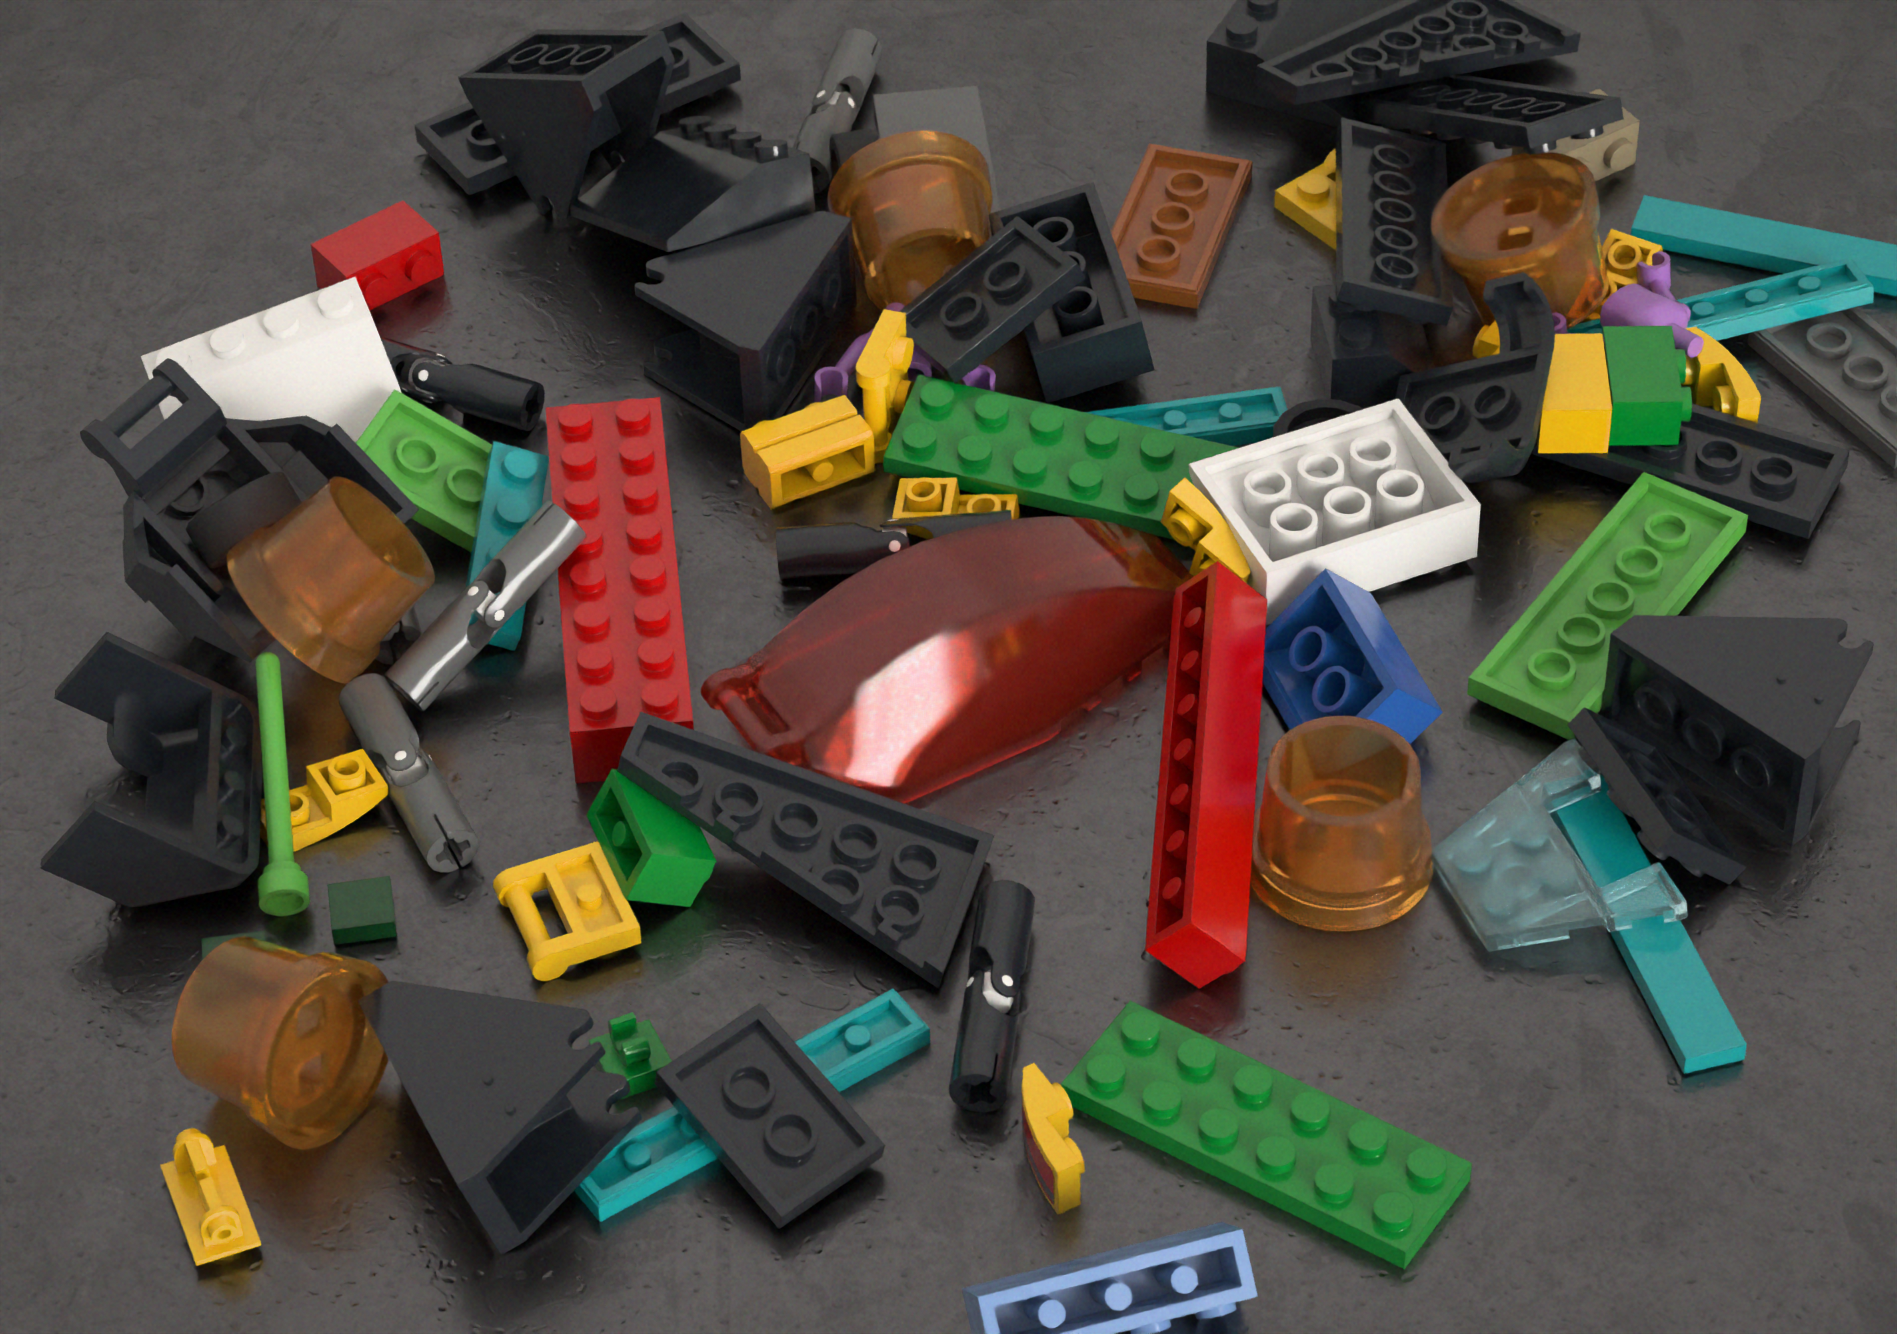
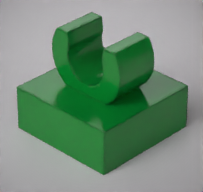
M633 1012L609 1020V1033L589 1040V1045L594 1042H600L606 1052L595 1064L597 1070L621 1074L627 1079L630 1085V1092L624 1098L657 1087L655 1085L656 1072L672 1062L651 1021L647 1019L637 1023Z

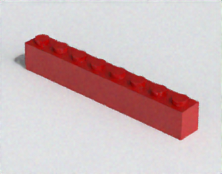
M1218 561L1174 589L1145 951L1198 989L1223 974L1231 973L1240 964L1245 962L1267 616V599Z

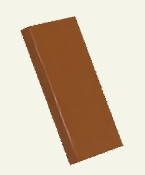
M1156 144L1148 145L1111 229V234L1134 298L1198 309L1252 178L1253 161Z

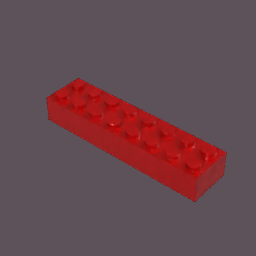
M660 397L633 398L623 401L590 404H570L567 406L545 408L552 502L575 520L587 536L557 568L569 729L576 784L605 781L611 769L618 770L620 756L640 712L694 730Z

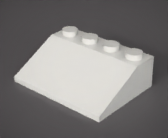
M356 277L141 356L149 380L153 378V369L165 359L169 358L176 361L221 407L225 418L263 421L308 416L330 427L337 423L355 443L394 389L402 393ZM169 395L159 404L164 420L182 406L176 397Z
M1399 399L1189 464V474L1194 486L1215 506L1228 523L1248 562L1251 573L1247 584L1267 599L1266 625L1271 624L1325 568L1370 592L1477 557L1481 504L1464 482L1449 468L1447 460Z

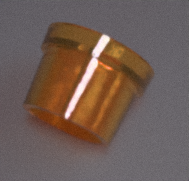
M910 131L877 140L852 155L840 167L830 184L828 191L829 211L833 214L852 218L854 259L870 300L882 311L891 303H901L904 306L909 304L992 237L989 218L992 208V189L988 164L984 156L974 145L949 133Z
M1553 152L1540 154L1522 153L1501 158L1481 166L1461 178L1447 190L1436 205L1431 219L1432 234L1447 263L1454 271L1460 274L1484 326H1490L1495 321L1492 311L1483 299L1485 283L1488 280L1522 272L1526 273L1543 291L1551 312L1560 313L1566 318L1567 329L1591 315L1602 303L1607 293L1609 279L1597 229L1600 218L1597 189L1592 172L1581 161L1568 155Z
M333 477L272 527L256 529L232 547L227 554V566L237 590L264 627L288 651L308 667L333 681L345 684L362 675L379 655L380 642L435 582L434 570L427 554L405 524L376 496L359 484L344 477Z
M1322 717L1307 721L1289 730L1277 741L1269 755L1262 803L1254 815L1250 877L1253 889L1264 903L1283 917L1304 926L1327 931H1357L1374 928L1389 923L1407 913L1423 897L1433 874L1431 834L1428 823L1422 813L1421 770L1415 751L1400 734L1391 728L1360 717Z
M243 936L230 939L216 947L201 961L190 976L180 996L172 1027V1050L175 1063L180 1073L189 1082L244 1111L248 1119L257 1128L285 1145L296 1149L319 1147L343 1133L362 1113L373 1097L384 1075L389 1058L358 1000L389 982L378 967L361 959L333 952L308 954L253 937Z

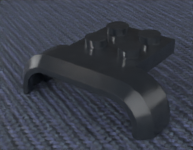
M1524 272L1488 280L1485 283L1483 299L1492 311L1498 326L1500 336L1499 354L1401 375L1399 378L1395 399H1399L1447 460L1449 468L1457 477L1467 483H1478L1518 474L1525 467L1535 446L1554 350L1555 327L1546 296L1537 283Z

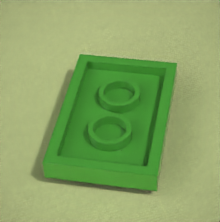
M394 389L356 444L419 509L411 519L472 552L487 457L492 444Z

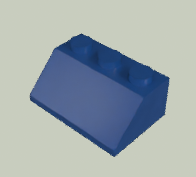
M1326 568L1266 628L1262 682L1311 769L1320 775L1402 753L1443 713L1372 594Z

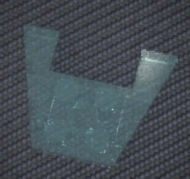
M1575 738L1563 743L1431 850L1435 869L1488 952L1569 939L1568 930L1604 925L1608 932L1632 928L1631 920L1663 915L1664 923L1688 917L1685 898L1660 862L1604 887H1598L1549 813L1602 791L1600 775L1582 760L1578 754L1580 745Z

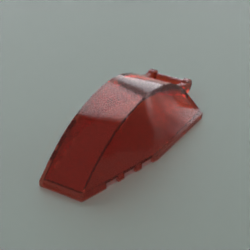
M1050 516L999 521L962 529L920 542L882 558L842 581L805 608L768 642L764 648L732 667L722 669L710 675L701 687V696L712 709L722 710L753 751L795 766L805 762L812 772L906 804L1050 740L1061 732V720L1080 706L1090 711L1102 702V690L1122 676L1127 681H1131L1142 673V661L1161 647L1169 652L1175 589L1194 576L1189 573L1190 571L1156 535L1112 522L1079 517ZM753 697L781 733L772 735L745 700Z

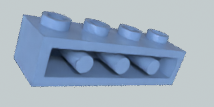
M1224 1222L961 1288L972 1334H1115L1130 1330L1131 1334H1152L1170 1328V1319L1195 1313L1197 1319L1222 1316L1236 1310L1235 1302L1258 1297L1243 1229Z

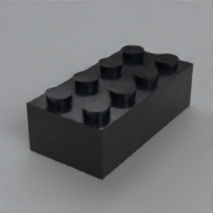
M1094 182L988 214L993 234H996L1018 216L1075 260L1086 278L1023 329L1046 403L1075 396L1085 391L1121 380H1127L1155 370L1142 320Z

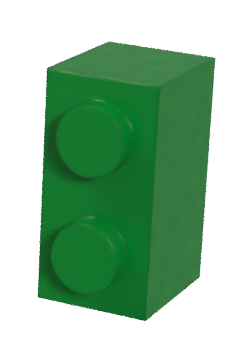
M1603 326L1602 335L1612 403L1609 446L1678 445L1681 422L1691 420L1692 395L1690 387H1681V383L1685 382L1686 355L1684 349H1675L1672 326Z
M611 769L586 816L625 900L691 907L704 882L710 878L713 867L717 862L701 828L619 773L617 769Z

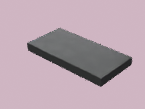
M978 86L873 95L874 115L887 179L889 208L895 242L993 233L988 214L1001 210Z
M1858 307L1748 333L1747 344L1890 466L1894 469L1897 468V339Z

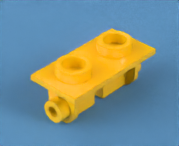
M195 1128L180 1132L176 1137V1144L172 1151L174 1161L161 1164L160 1167L196 1266L261 1246L259 1235L225 1145L214 1148L210 1137L202 1134Z

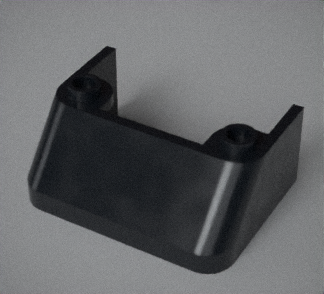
M106 632L56 688L54 699L107 722V743L114 759L121 766L147 776L145 823L94 801L41 859L40 869L129 907H142L240 886L255 871L259 864L262 796L259 710L245 696Z

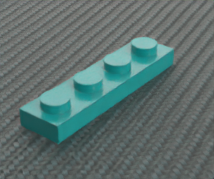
M493 442L487 457L466 587L476 579L482 569L542 506L549 456ZM526 602L514 612L487 644L515 651L521 638ZM472 613L469 626L475 624L479 619L474 613Z

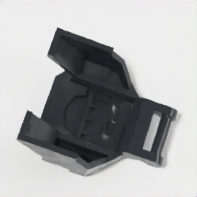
M167 358L153 369V378L103 421L93 420L80 431V436L85 446L94 455L104 459L113 468L128 495V499L123 505L124 539L122 542L125 582L145 603L150 601L189 642L198 637L250 663L295 622L287 613L282 615L274 610L331 559L334 531L376 550L411 519L419 509L337 423L330 427L308 416L263 421L225 418L221 407L176 361ZM169 395L176 397L182 406L133 448L129 449L119 439ZM277 471L283 472L306 509L304 516L292 527L254 551L223 566L209 568L186 532L188 523L213 503L240 487L265 475Z

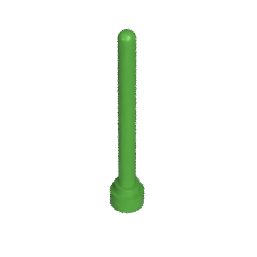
M264 652L257 657L255 666L269 864L264 868L263 875L258 879L259 907L262 911L275 916H288L302 912L309 906V882L307 875L294 862L280 661L274 653Z

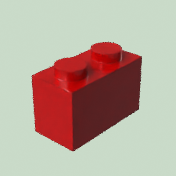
M403 200L311 244L317 287L323 289L356 277L369 311L444 275L439 232Z

